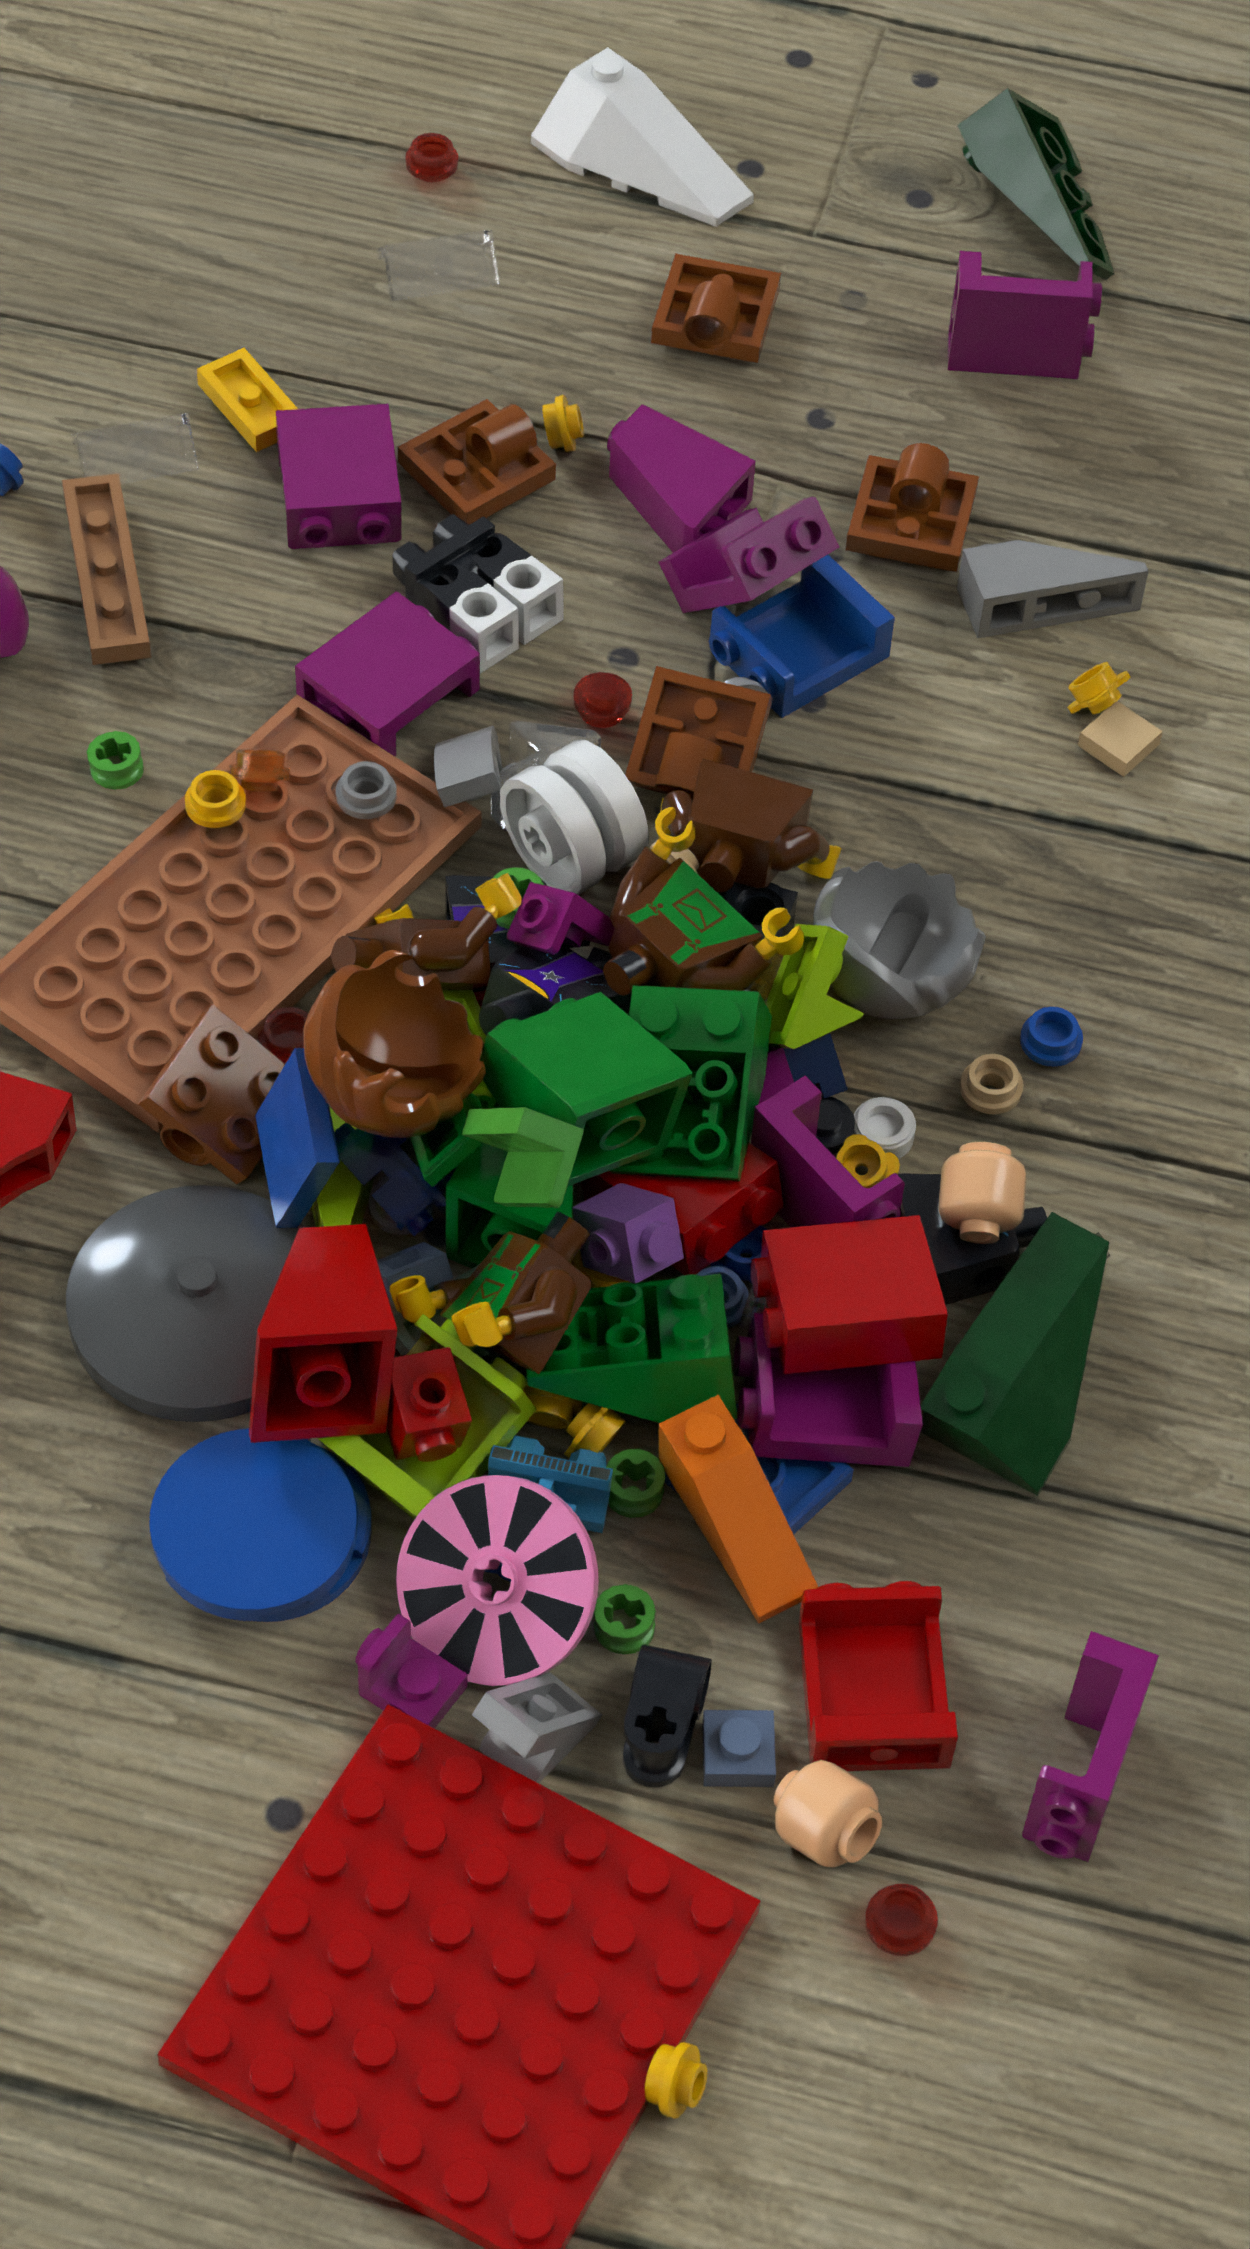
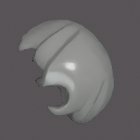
M873 861L856 872L852 871L849 866L841 868L834 873L820 891L813 912V925L830 926L849 936L842 953L843 964L841 971L835 981L830 984V987L841 999L856 1010L869 1016L886 1019H905L924 1016L935 1009L945 1006L969 985L975 975L986 935L979 928H976L972 910L958 905L955 897L956 887L953 876L945 873L930 876L919 864L908 863L897 869L885 867L879 861Z

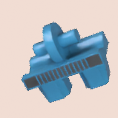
M516 1435L506 1447L493 1445L488 1461V1476H514L538 1483L562 1498L577 1514L586 1530L603 1533L613 1469L606 1468V1456L604 1453H595L591 1450L580 1448L577 1452L571 1453L569 1460L544 1455L545 1448L538 1440Z

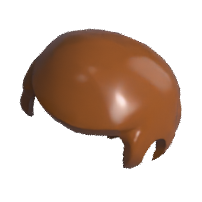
M388 950L381 953L369 968L353 964L346 965L328 979L306 1018L303 1046L305 1062L312 1081L328 1105L343 1121L362 1131L391 1138H409L429 1133L435 1128L437 1123L450 1120L459 1114L464 1106L463 1100L471 1095L483 1081L486 1069L484 1062L480 1061L484 1042L481 1036L471 1034L465 1007L459 1002L445 1000L437 974L412 976L397 968L399 964L414 958V956L396 950Z

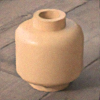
M971 1142L962 1145L959 1148V1153L951 1155L941 1168L938 1208L941 1219L952 1228L960 1230V1238L964 1241L978 1244L997 1242L999 1240V1233L1015 1229L1023 1220L1027 1177L1024 1165L1012 1157L1011 1149L1001 1144Z
M819 1760L806 1765L800 1771L793 1770L789 1772L779 1783L774 1795V1805L777 1807L775 1827L780 1838L786 1844L819 1865L835 1868L847 1862H857L868 1854L879 1837L882 1817L879 1813L878 1797L873 1788L834 1763Z

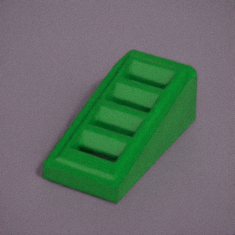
M473 1093L463 1100L464 1106L459 1114L450 1120L437 1123L435 1128L429 1133L410 1137L423 1178L432 1187L447 1176L481 1144L480 1141L461 1135L469 1109H482L479 1098Z

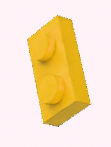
M245 348L197 368L198 386L255 452L277 443L276 411L298 408Z

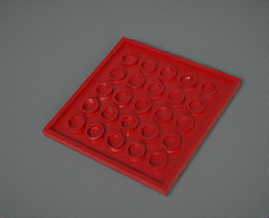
M387 1704L158 2052L159 2066L484 2249H565L649 2104L645 2098V2082L650 2063L656 2051L663 2044L676 2047L681 2042H685L758 1915L761 1900Z

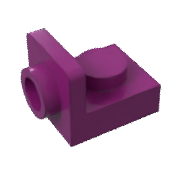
M530 882L522 903L507 932V939L516 945L554 955L558 953L562 943L580 948L583 940L609 946L615 928L611 923L610 917L576 893Z
M400 1614L393 1618L384 1631L380 1628L374 1629L363 1641L355 1658V1663L358 1665V1687L361 1697L382 1710L389 1704L433 1728H436L468 1687V1674L411 1638V1621Z

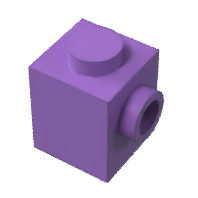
M619 1183L572 1207L575 1221L590 1233V1236L580 1249L583 1267L636 1284L684 1258L675 1203L672 1197Z

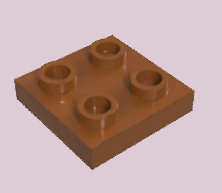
M675 253L653 322L651 343L758 363L779 294L781 273Z
M486 399L398 446V463L451 515L454 514L469 525L483 516L487 518L556 480V463L537 446L534 426L528 415L516 404H510L499 410Z
M927 443L908 445L902 450L899 461L869 455L849 526L845 550L957 572L977 493L979 476L950 471L949 459L946 454L938 447Z
M656 666L626 770V777L632 786L663 794L680 790L686 792L693 801L702 759L753 772L773 701L771 694Z
M211 1005L201 1013L138 1105L164 1125L160 1131V1139L174 1156L196 1166L210 1163L237 1185L248 1178L262 1157L255 1115L285 1064L216 1006Z

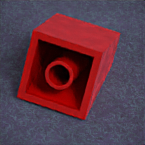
M366 1224L299 1228L257 1329L249 1423L251 1443L386 1433L397 1326Z

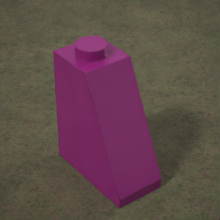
M641 404L626 421H619L609 435L607 450L610 451V479L672 553L740 514L752 501L755 460L644 404Z

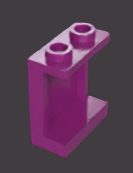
M959 251L948 328L947 370L1078 379L1082 357H1091L1093 352L1095 327L1094 324H1088L1089 317H1099L1101 309L1102 283H1093L1092 262H1080L1077 281L982 275V252Z
M389 403L276 411L279 467H281L288 547L290 549L401 541V495Z
M811 496L802 499L763 522L757 508L745 510L660 560L658 563L682 612L688 613L751 601L838 549L839 544L817 498Z
M396 591L295 665L296 695L301 696L396 757V732L454 688H458L469 697L480 690V653L477 652L469 640L462 636L457 637L437 622L425 607L413 604Z
M806 1075L755 1106L751 1144L778 1162L784 1207L777 1213L790 1227L900 1217L905 1182L896 1173L871 1188H864L816 1138L822 1092Z
M753 1313L747 1337L738 1336L736 1339L733 1369L734 1375L744 1377L745 1388H741L738 1398L737 1423L739 1428L748 1429L749 1444L756 1457L909 1467L923 1425L915 1361L784 1374L778 1348H767L763 1331V1313Z
M1090 1631L1064 1719L1100 1731L1101 1733L1087 1773L1084 1776H1076L1049 1765H1043L1041 1768L1022 1837L1035 1842V1845L1044 1853L1057 1858L1069 1859L1075 1857L1089 1862L1159 1655Z

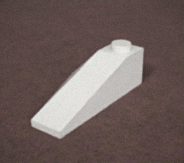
M610 48L604 49L570 70L531 135V144L566 170L584 176L587 170L611 178V187L627 193L631 187L653 194L657 196L660 206L715 227L753 203L754 194L647 75Z

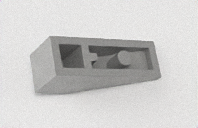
M1013 540L963 549L957 590L977 638L1138 611L1141 609L1148 568L1144 562Z

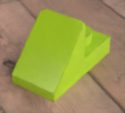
M795 925V927L799 925L804 933L803 946L798 952L783 956L766 1001V1006L772 1015L769 1047L796 1049L863 1017L864 1013L827 995L830 984L835 981L841 971L843 964L842 953L848 940V935L830 926Z

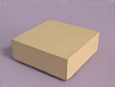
M1117 701L1080 732L1078 746L1125 777L1160 745L1163 731Z

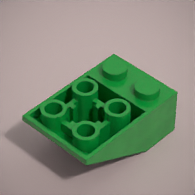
M633 985L629 1016L683 1060L693 1074L667 1148L612 1169L610 1172L612 1174L740 1181L752 1133L754 1109L759 1104L765 1080L772 1015L760 992Z
M690 1274L669 1280L636 1284L619 1282L607 1287L591 1288L540 1374L526 1369L528 1386L658 1423L719 1395L732 1417L738 1419L722 1274L704 1276Z

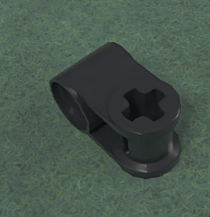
M642 1644L634 1671L630 1701L624 1720V1736L626 1740L623 1749V1765L627 1774L636 1783L646 1787H662L671 1784L680 1777L685 1767L696 1720L700 1719L711 1674V1658Z

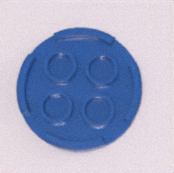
M249 1428L228 1431L212 1436L187 1450L164 1474L156 1488L150 1509L151 1543L158 1564L165 1574L166 1581L183 1599L193 1606L218 1617L240 1621H258V1616L284 1612L298 1607L305 1602L311 1605L324 1596L337 1583L345 1572L356 1545V1501L349 1480L341 1467L328 1453L306 1439L251 1443Z

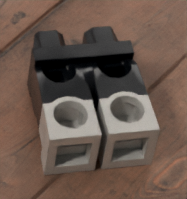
M452 514L439 522L433 531L434 548L426 552L416 543L409 541L394 550L392 554L393 574L405 586L406 598L415 605L425 607L437 622L457 637L462 636L473 644L477 652L480 653V674L519 649V641L525 645L563 620V579L511 539L501 533H495V525L484 516L469 525Z

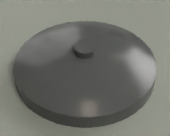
M197 1185L167 1189L140 1198L121 1208L106 1219L87 1239L73 1263L66 1291L67 1319L71 1341L82 1366L90 1377L113 1398L130 1408L158 1418L184 1422H205L232 1418L250 1412L257 1329L299 1228L305 1227L299 1224L297 1228H276L271 1201L250 1192L222 1186Z

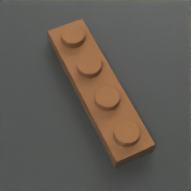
M119 473L62 480L92 664L98 665L151 658L150 641Z

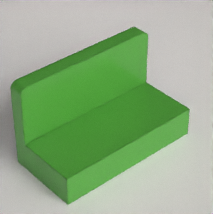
M526 1107L469 1109L461 1135L508 1152L494 1195L495 1203L506 1207L559 1208L563 1202L584 1129Z

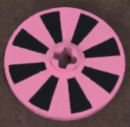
M502 1475L471 1478L447 1488L434 1497L417 1515L404 1538L396 1574L400 1611L403 1617L411 1621V1636L413 1640L468 1674V1682L490 1686L510 1685L541 1676L566 1659L579 1644L591 1622L596 1606L599 1584L598 1565L592 1541L573 1509L554 1492L538 1483L523 1478ZM501 1562L503 1563L501 1574L511 1579V1584L508 1591H497L492 1598V1585L483 1581V1574L485 1570L497 1569Z

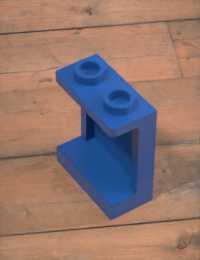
M826 555L801 571L800 582L737 617L725 606H719L712 610L709 647L720 664L729 666L739 677H745L760 683L767 693L772 696L771 708L783 718L890 656L895 617L832 557Z

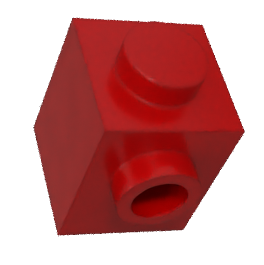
M446 1347L394 1357L387 1431L395 1459L400 1460L417 1456L419 1461L430 1462L453 1454L457 1448L461 1447L471 1425L472 1418L451 1348Z

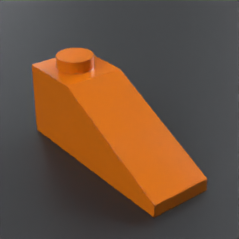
M716 1395L659 1423V1460L664 1467V1471L758 1624L801 1603L803 1591L817 1589V1582L751 1445L720 1396Z

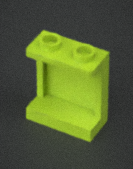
M424 1314L414 1324L421 1333V1336L406 1355L446 1347L451 1348L472 1418L471 1425L461 1447L443 1459L422 1462L418 1460L417 1456L396 1460L387 1428L386 1433L317 1438L331 1454L340 1461L342 1460L347 1466H352L364 1481L414 1520L434 1497L459 1482L483 1476L488 1470V1461L493 1445L506 1447L537 1410L523 1391L527 1385V1379L500 1357H497L491 1365L473 1352L477 1345L464 1346L460 1342L453 1322L447 1318L440 1327Z

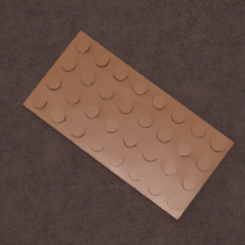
M299 695L293 697L213 769L231 774L243 787L246 795V809L239 820L221 828L201 826L188 816L185 809L184 795L0 960V1023L158 1133H160L164 1125L140 1107L138 1103L203 1011L211 1005L216 1006L250 1036L258 1040L334 968L331 955L334 943L338 938L345 936L346 933L377 925L374 917L388 908L393 912L481 828L482 812L466 801L444 807L437 792L436 782ZM369 761L380 764L395 781L397 788L396 802L393 808L383 816L374 819L355 818L346 814L337 803L336 785L338 780L349 766L358 762Z

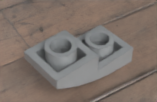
M494 725L438 742L435 745L434 770L436 788L444 807L464 801H474L487 794L500 791L502 788L499 772L503 771L498 736Z

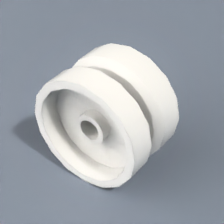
M587 740L571 742L552 753L544 763V766L528 767L506 780L500 789V809L505 827L516 851L529 870L535 872L549 887L579 895L596 885L605 875V872H617L636 861L645 846L648 847L649 829L647 820L634 787L619 765L602 748Z

